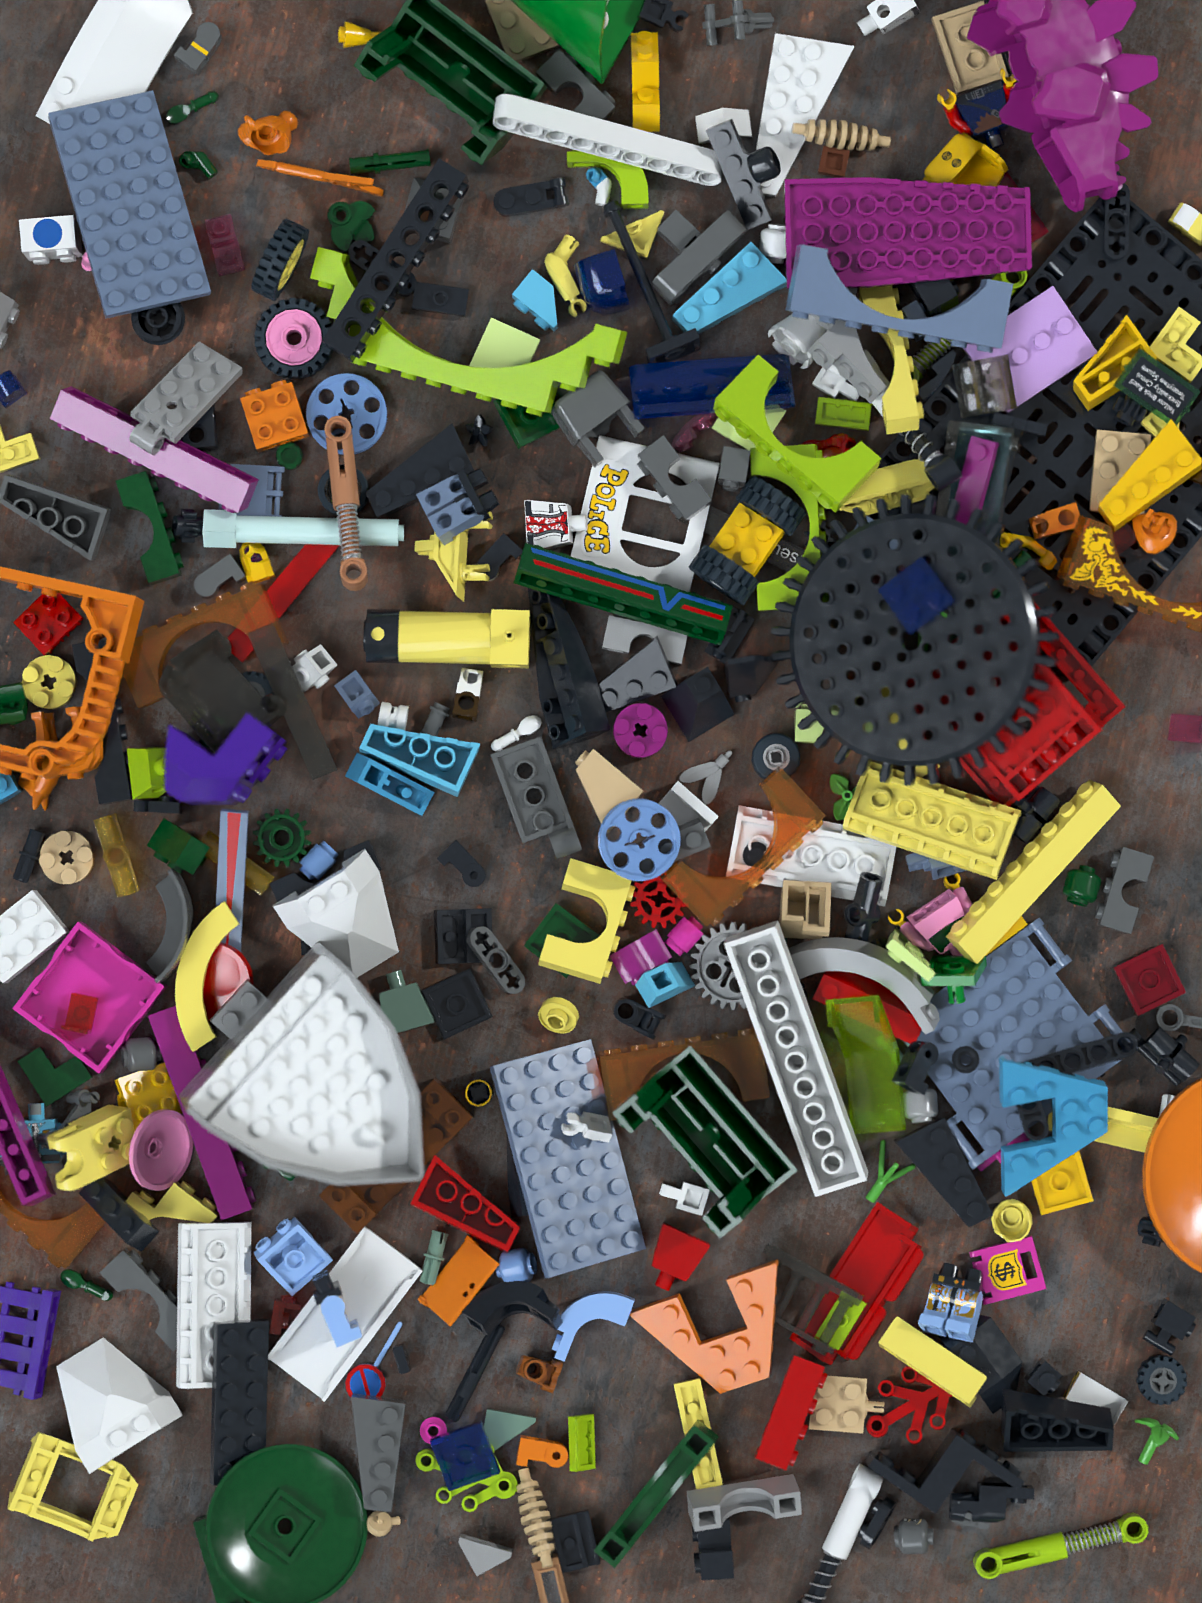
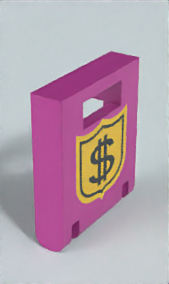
M1032 1235L1026 1236L1021 1241L1003 1242L969 1252L970 1257L981 1255L982 1260L972 1262L973 1269L982 1271V1286L985 1293L991 1292L992 1296L985 1297L982 1300L983 1305L1046 1289ZM1030 1251L1037 1275L1027 1278L1020 1253Z

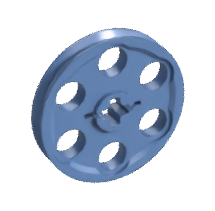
M337 374L323 380L313 390L306 408L307 424L314 439L327 449L325 430H317L314 427V420L318 416H325L329 420L331 417L341 415L343 413L341 400H343L345 407L349 411H354L350 420L353 427L354 454L366 451L380 439L387 423V408L381 392L371 381L356 374ZM349 381L357 382L359 384L358 393L355 395L346 394L344 391L345 384ZM330 390L334 393V399L330 404H323L319 401L321 391ZM369 398H375L380 403L379 409L374 413H370L364 408V404ZM369 424L374 427L375 434L372 438L364 439L360 436L359 431L363 425ZM335 429L332 435L345 434V431L343 429ZM343 449L338 450V454L343 455Z
M630 799L616 805L603 819L598 833L599 851L606 865L617 875L633 881H646L663 874L675 861L680 848V831L675 818L666 808L648 799ZM629 807H637L639 817L635 821L626 820L625 811ZM655 813H663L665 823L661 827H653L651 817ZM612 826L620 829V837L615 841H609L606 837L607 829ZM637 833H640L643 837L647 836L642 841V846L640 847L636 843H628L636 839ZM662 839H670L672 842V849L668 853H661L658 849V844ZM619 852L626 853L628 857L627 863L622 867H617L613 863L615 854ZM645 858L651 859L654 864L653 869L648 873H643L639 869L640 862Z

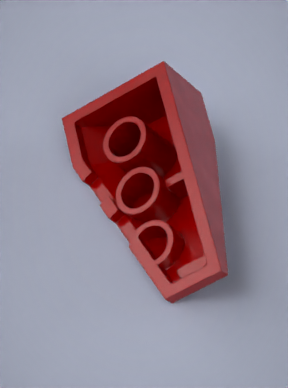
M826 971L813 997L814 1000L909 1044L917 1041L922 1031L912 1013L897 995L879 982L860 974L844 971Z

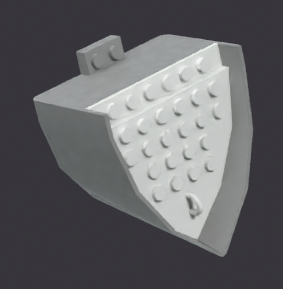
M317 942L267 997L248 980H245L210 1019L229 1039L179 1094L185 1110L207 1130L270 1168L334 1185L420 1180L424 1173L420 1093L394 1026L354 974L322 944Z

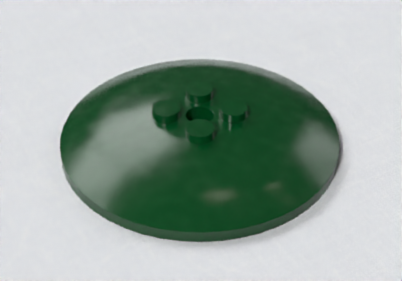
M278 1444L264 1447L236 1462L216 1486L207 1508L205 1520L207 1549L217 1573L230 1589L251 1603H319L330 1597L347 1582L357 1568L366 1545L368 1530L367 1511L364 1509L363 1496L351 1474L343 1465L328 1454L315 1448L297 1444ZM283 1518H288L292 1524L291 1530L286 1534H281L277 1528L278 1522Z

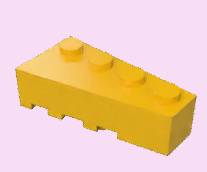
M1172 419L1099 503L1098 512L1113 532L1202 469V459Z

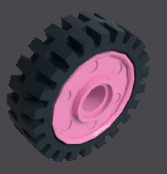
M296 298L280 300L279 303L269 306V309L262 313L260 320L256 324L254 342L257 354L271 372L282 378L301 380L308 376L311 377L316 372L321 371L331 359L333 350L326 347L322 340L332 324L324 311L312 302ZM299 333L302 335L301 342L297 345H290L288 343L290 334Z

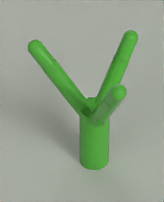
M885 1140L880 1141L878 1179L866 1195V1199L872 1203H875L888 1183L915 1169V1165L911 1164L894 1173L899 1166L898 1163H894L884 1175Z

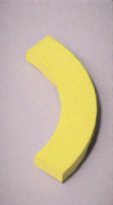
M225 901L213 909L194 930L186 944L177 970L175 983L177 1015L184 1037L192 1052H195L216 1038L209 1023L203 1001L205 975L208 963L215 949L234 928L240 925Z

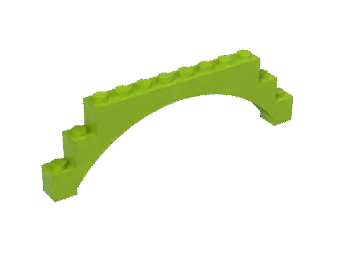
M318 247L310 278L318 280L317 286L333 290L327 317L336 320L359 283L349 263L350 255ZM367 302L363 305L362 312L368 314L373 312L375 308L370 302ZM381 318L382 324L380 329L374 336H369L365 343L367 348L364 354L359 359L356 357L353 363L361 366H366L367 362L376 364V370L390 374L392 369L401 371L400 377L416 381L417 376L426 378L425 384L441 388L442 383L451 385L450 391L466 395L467 390L476 393L475 398L491 402L492 397L502 400V406L516 409L518 404L527 407V413L542 416L543 412L551 413L559 382H561L560 388L574 392L577 387L585 388L593 357L595 358L594 363L610 367L611 362L619 364L627 332L595 324L593 332L576 344L550 357L513 367L480 368L456 364L432 355L407 340ZM352 325L349 327V336L358 335L361 331V326Z

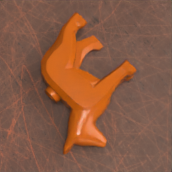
M81 707L65 708L66 714L71 718L72 728ZM30 713L36 727V741L57 743L59 740L55 729L54 713ZM103 740L91 754L75 762V764L63 766L61 773L53 779L37 777L36 781L19 778L18 785L32 796L33 810H36L40 804L45 811L47 810L50 793L61 776H67L68 780L84 778V773L97 769L103 759ZM49 758L43 760L42 770L48 767Z

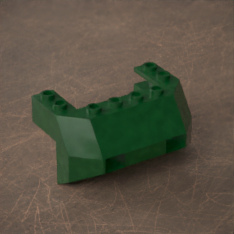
M406 0L391 26L367 42L354 64L365 78L374 82L398 67L404 72L406 77L415 80L423 86L428 94L437 97L445 103L450 111L458 113L467 120V123L473 128L471 133L475 136L464 143L460 149L467 153V156L472 161L478 162L481 165L502 150L514 135V133L500 130L493 125L496 97L501 94H511L538 102L547 89L545 83L438 0Z
M691 1045L687 1046L613 1112L618 1124L630 1134L643 1121L651 1118L654 1126L662 1131L670 1140L672 1147L685 1157L690 1168L703 1178L707 1188L719 1197L718 1201L702 1217L709 1230L716 1233L719 1238H722L742 1222L760 1200L798 1171Z

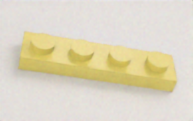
M700 1378L673 1383L684 1435H686L697 1420L701 1421L711 1430ZM714 1445L692 1471L696 1489L723 1485Z

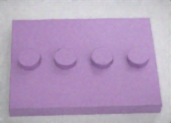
M1054 286L1007 316L1002 349H993V353L977 351V345L967 344V347L963 348L1007 414L1091 359L1097 353V350Z

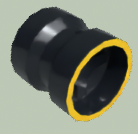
M484 1079L471 1081L465 1090L467 1101L477 1107L487 1104L493 1094L490 1083Z

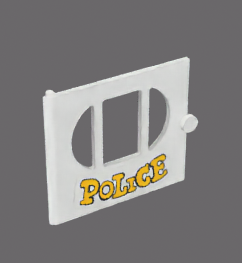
M599 435L596 449L603 456L604 460L596 468L592 465L581 510V515L587 516L588 529L587 531L576 532L571 557L592 561L597 565L615 568L630 575L642 576L647 580L668 584L674 588L690 592L694 572L689 569V565L700 550L710 505L690 519L684 544L623 531L622 525L630 495L669 504L672 503L667 496L662 498L658 492L634 487L633 485L638 479L645 476L637 465L640 461L637 454L648 446ZM677 453L680 456V460L671 466L668 473L679 477L686 484L697 479L712 499L720 463ZM627 540L680 553V556L665 566L646 567L630 559L624 552L620 541Z

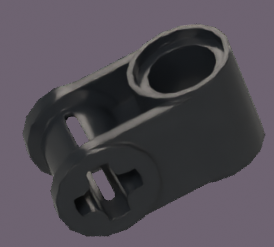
M627 998L617 1000L613 1006V1015L618 1021L653 1040L656 1038L655 1032L661 1020L666 1018V1015ZM623 1003H629L633 1008V1012L628 1018H621L618 1014V1008ZM651 1017H653L652 1020H651V1022H650V1024H649V1026H648V1028H646L647 1025H648V1023H649V1021H650V1019H651Z

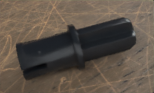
M29 829L23 850H19L21 855L13 875L15 880L23 883L29 881L36 859L39 860L37 856L46 834Z

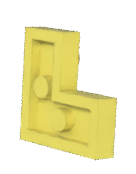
M1178 307L1150 345V348L1159 362L1191 383L1202 368V356L1187 346L1186 342L1201 322Z
M0 425V473L40 460L31 433L6 441Z

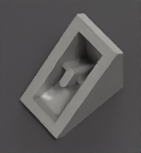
M462 1533L458 1542L476 1576L511 1558L513 1548Z

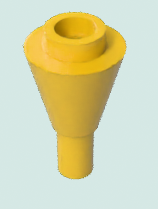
M345 21L344 26H339L338 42L343 43V48L365 45L370 39L381 32H372L369 29Z

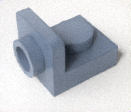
M356 670L334 685L357 718L370 714L380 704Z

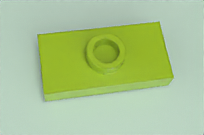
M818 397L815 425L868 431L872 403Z
M843 1289L815 1336L839 1350L867 1303Z
M594 1414L568 1416L570 1471L578 1472L596 1469Z

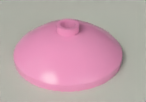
M157 1110L149 1114L134 1132L129 1148V1164L135 1180L144 1188L155 1191L165 1190L171 1187L174 1182H178L188 1168L193 1152V1140L184 1116L173 1110Z

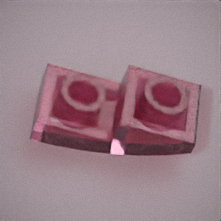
M231 214L205 220L219 277L244 271L243 258Z
M712 406L694 416L681 428L671 442V446L675 451L678 450L679 453H682L694 447L693 442L697 439L694 429L698 428L700 432L713 425L712 420L716 419V414Z

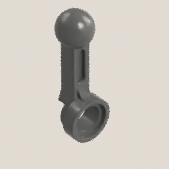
M1164 1005L1157 1012L1156 1020L1163 1030L1175 1031L1181 1026L1202 1029L1201 1017L1185 1015L1176 1005ZM1166 1010H1173L1177 1013L1178 1020L1176 1024L1172 1026L1164 1024L1162 1015Z

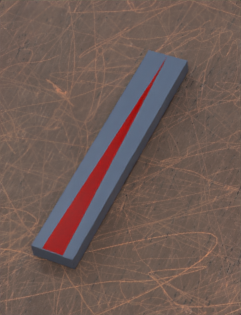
M221 809L216 907L225 901L240 923L221 942L231 945L241 952L249 811Z

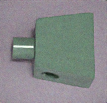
M402 970L386 974L390 990L379 993L381 1011L394 1026L396 1033L434 1023V1017L417 982L406 985Z

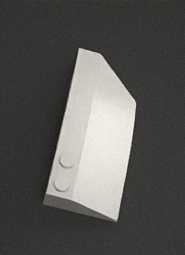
M98 0L65 57L36 117L49 123L48 113L146 92L180 32L193 14L188 0Z

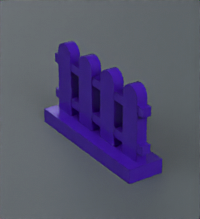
M7 1281L5 1286H0V1303H2L0 1313V1361L1 1359H6L19 1363L17 1372L0 1368V1386L14 1389L13 1394L21 1395L22 1391H24L23 1398L35 1400L42 1398L61 1290L46 1289L40 1293L41 1288L32 1287V1291L14 1288L15 1283ZM10 1306L28 1308L27 1318L9 1315ZM39 1310L38 1318L35 1320L36 1312ZM10 1332L24 1335L22 1345L5 1342V1333ZM34 1337L33 1346L30 1347L31 1339ZM27 1364H29L28 1374L25 1373Z

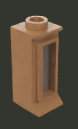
M553 1553L551 1557L553 1566L544 1569L542 1568L541 1560H537V1557L532 1558L531 1565L540 1602L570 1603L558 1553Z

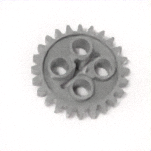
M731 922L729 930L724 923L720 924V932L715 928H710L711 937L705 934L702 935V939L705 942L704 945L695 944V947L700 950L699 954H691V957L697 959V963L689 965L690 968L697 969V973L692 975L691 979L700 980L695 988H704L705 991L702 997L706 998L711 995L710 1004L712 1005L721 1000L720 1006L722 1009L726 1008L728 1002L732 1010L737 1009L738 1002H740L743 1009L747 1008L742 993L737 992L733 988V981L736 978L734 971L729 975L726 986H721L722 981L731 970V966L728 965L730 959L723 951V944L727 937L747 931V924L742 923L739 930H737L736 922ZM714 963L718 964L722 970L721 976L717 979L713 978L710 974V967Z

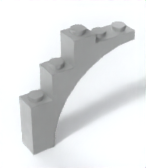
M847 288L856 297L858 288ZM813 316L815 321L827 330L808 350L813 360L826 371L834 365L838 369L839 374L847 379L856 388L858 394L871 404L887 386L869 363L863 351L857 329L845 327L846 321L835 320V324L818 322L819 317Z

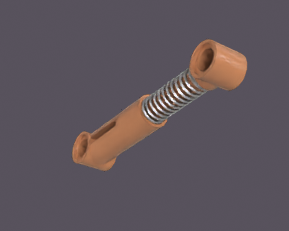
M334 416L327 420L324 430L333 509L337 511V523L340 529L339 537L341 538L342 561L340 562V577L346 589L358 591L366 586L368 573L365 560L360 553L362 551L360 549L362 545L359 544L361 536L358 535L360 527L357 526L359 524L356 521L358 520V513L355 512L360 507L353 435L351 424L347 418ZM335 429H343L345 434L341 437H335L332 435V432ZM343 449L345 469L340 470L338 450ZM351 570L361 572V575L356 579L347 577L348 572Z

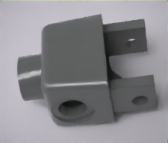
M601 370L596 371L588 377L585 388L577 387L575 392L560 388L561 382H559L557 393L561 398L555 402L551 414L573 448L578 445L594 468L600 465L604 458L589 438L599 439V435H606L609 432V425L613 418L618 415L635 438L645 429L629 409L628 404L630 401L605 372Z

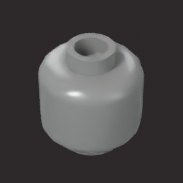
M927 1089L925 1095L909 1091L903 1093L904 1116L907 1119H911V1123L933 1122V1117H936L939 1113L937 1092L934 1089Z

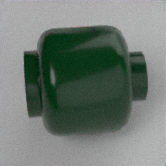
M1080 865L1079 869L1068 871L1062 889L1063 894L1067 897V902L1087 907L1088 903L1096 901L1101 878L1094 874V868Z

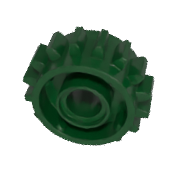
M275 809L274 816L272 817L265 813L266 821H257L260 830L253 831V834L258 836V840L254 841L253 845L260 846L261 848L257 852L258 856L265 854L264 862L269 863L272 859L275 860V867H279L281 861H284L286 867H290V860L299 863L300 859L298 856L300 854H307V851L304 849L305 845H312V842L306 839V836H309L312 832L304 829L308 822L306 820L299 822V813L291 817L289 809L285 810L284 815L280 813L279 809ZM281 830L287 831L290 837L289 842L284 846L278 845L275 841L276 834Z

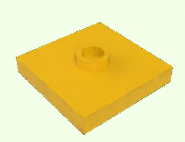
M1077 1151L1031 1181L1041 1215L1094 1201L1080 1151Z

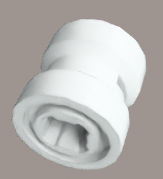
M382 702L378 725L405 730L409 706L400 705L394 707L390 703Z

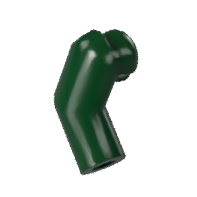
M185 151L179 156L178 161L181 167L200 169L208 180L218 174V170L204 152Z

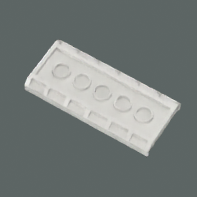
M739 805L725 877L782 887L783 880L831 883V897L854 901L860 873L869 872L878 874L883 878L877 904L885 906L896 846L843 829V824ZM752 842H760L767 847L764 855L769 851V861L762 868L747 866L743 860L744 848L748 845L750 851Z
M251 1222L178 1223L176 1387L187 1389L212 1388L214 1322L250 1320Z
M364 1227L329 1273L332 1282L338 1280L344 1299L345 1313L349 1322L357 1319L362 1337L337 1347L322 1314L321 1305L316 1304L313 1295L268 1354V1360L274 1362L325 1402L422 1273V1269L373 1231Z

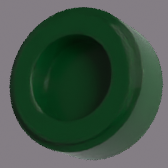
M289 442L279 446L276 451V460L286 470H294L301 465L303 452L298 445Z

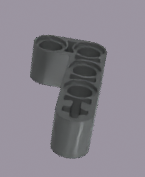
M727 210L654 278L652 287L670 306L673 305L688 290V286L745 234L747 229Z

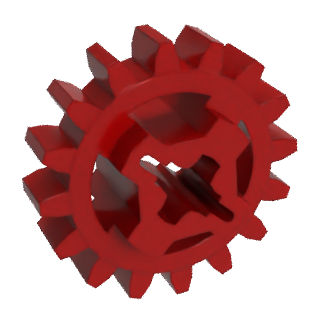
M665 871L661 876L646 880L642 884L634 883L638 891L633 893L636 901L630 903V906H637L638 910L634 913V916L642 915V924L650 920L652 921V928L656 927L657 922H661L662 927L666 928V921L670 920L671 923H676L675 915L683 917L684 914L680 911V908L687 907L688 903L683 902L682 897L687 896L688 893L680 891L684 883L676 884L674 882L676 879L675 874L669 879L666 877ZM658 881L656 889L651 892L643 891L648 884ZM667 883L674 888L677 898L670 897L666 891ZM658 892H663V897L671 900L672 903H661L660 907H656L655 902L646 898V896H656ZM641 901L648 902L652 908L651 916L644 911ZM668 906L675 907L671 914L660 918L663 909Z

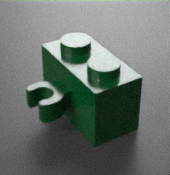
M163 818L147 844L148 847L156 851L153 855L155 858L180 874L184 869L192 875L199 865L203 866L208 858L205 855L210 848L165 818Z

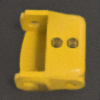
M965 133L956 134L925 168V177L922 181L998 186L1008 171V167L999 154L985 144L974 140Z

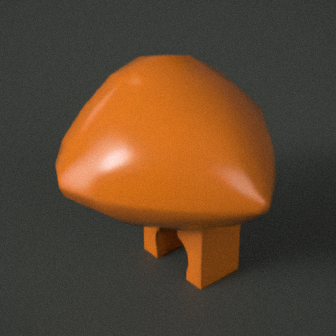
M1149 509L1147 513L1139 514L1132 519L1136 539L1140 547L1147 554L1155 555L1169 547L1175 538L1177 520L1172 514L1154 512V510Z

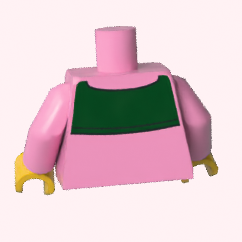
M958 873L953 874L957 880L955 884H950L947 878L944 877L943 883L948 890L907 916L908 922L905 921V915L899 909L896 910L901 914L900 921L893 922L888 916L889 922L899 926L900 932L912 945L928 952L936 950L939 954H943L949 950L952 955H962L946 938L952 926L969 912V908L972 905L964 887L959 885L961 878Z

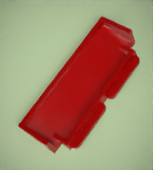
M877 1202L789 1339L829 1365H832L838 1355L846 1360H857L886 1317L887 1313L883 1306L887 1301L894 1302L897 1300L924 1258V1253L921 1250L922 1246L912 1241L919 1228ZM845 1289L867 1303L841 1348L837 1350L815 1335L841 1292Z

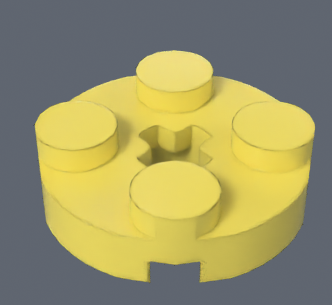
M45 655L34 659L24 669L22 674V684L27 699L36 706L45 709H57L66 705L71 700L77 685V677L72 666L57 656ZM47 675L50 678L55 677L57 681L53 683L54 688L51 690L47 686L43 687L42 682L45 681L44 677Z

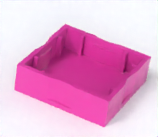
M77 922L54 952L49 965L33 980L12 1009L41 1031L57 1038L69 1052L100 1074L106 1070L121 1050V1046H124L125 1042L130 1038L168 986L164 983L157 984L154 981L156 979L154 975L86 924Z

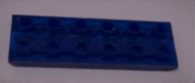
M760 355L779 371L776 383L771 387L765 398V409L795 407L789 355ZM756 356L636 364L629 367L634 419L715 413L713 409L715 398Z

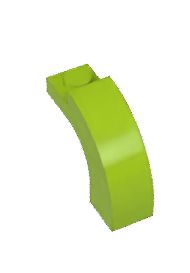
M573 149L572 151H567V167H599L608 170L616 177L621 187V205L623 209H648V185L642 168Z

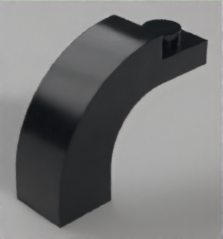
M524 1281L503 1282L493 1285L474 1297L462 1311L468 1324L488 1337L504 1319L519 1313L533 1315L555 1330L563 1323L558 1313L560 1311L559 1308L549 1301L544 1289Z

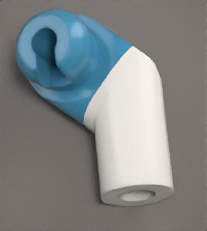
M598 167L589 168L586 172V178L597 189L595 204L604 206L609 203L612 182L602 169Z

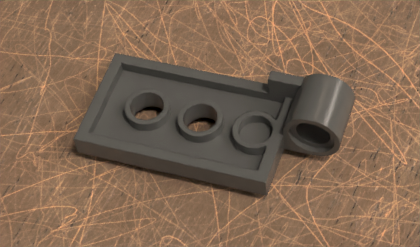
M540 736L490 754L522 843L548 835L557 859L581 851L582 847L542 737ZM522 763H528L533 768L532 775L527 779H523L517 774V768ZM536 788L541 791L542 799L539 803L531 804L527 801L526 794L530 789Z

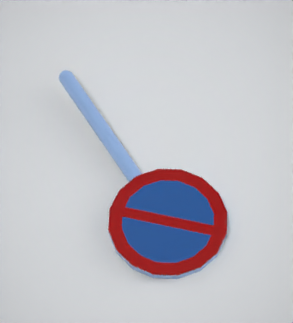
M402 1322L397 1323L373 1365L359 1364L348 1373L345 1386L349 1397L353 1393L378 1397L383 1395L386 1387L385 1377L382 1371L378 1369V1366L402 1327Z

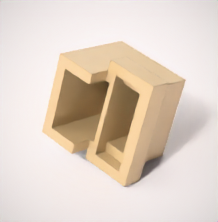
M783 880L779 925L784 938L821 939L823 936L829 937L831 883Z

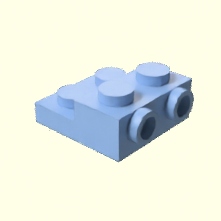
M295 1217L290 1221L289 1219L281 1221L276 1227L277 1232L271 1238H262L256 1244L255 1248L257 1250L254 1252L258 1262L291 1296L306 1285L313 1275L318 1274L333 1261L331 1256L315 1241L311 1233Z

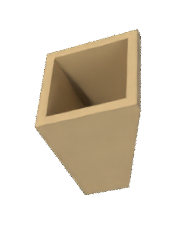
M594 749L590 753L585 750L575 762L578 766L576 773L600 823L616 805L630 799H638L643 793L642 789ZM615 826L608 828L606 833L609 834Z

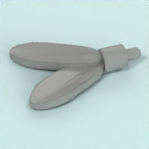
M727 751L724 755L721 754L715 762L704 763L685 770L680 775L679 780L684 783H692L706 778L702 790V800L704 804H710L718 791L722 774L721 768L729 762L728 758L732 755V752Z

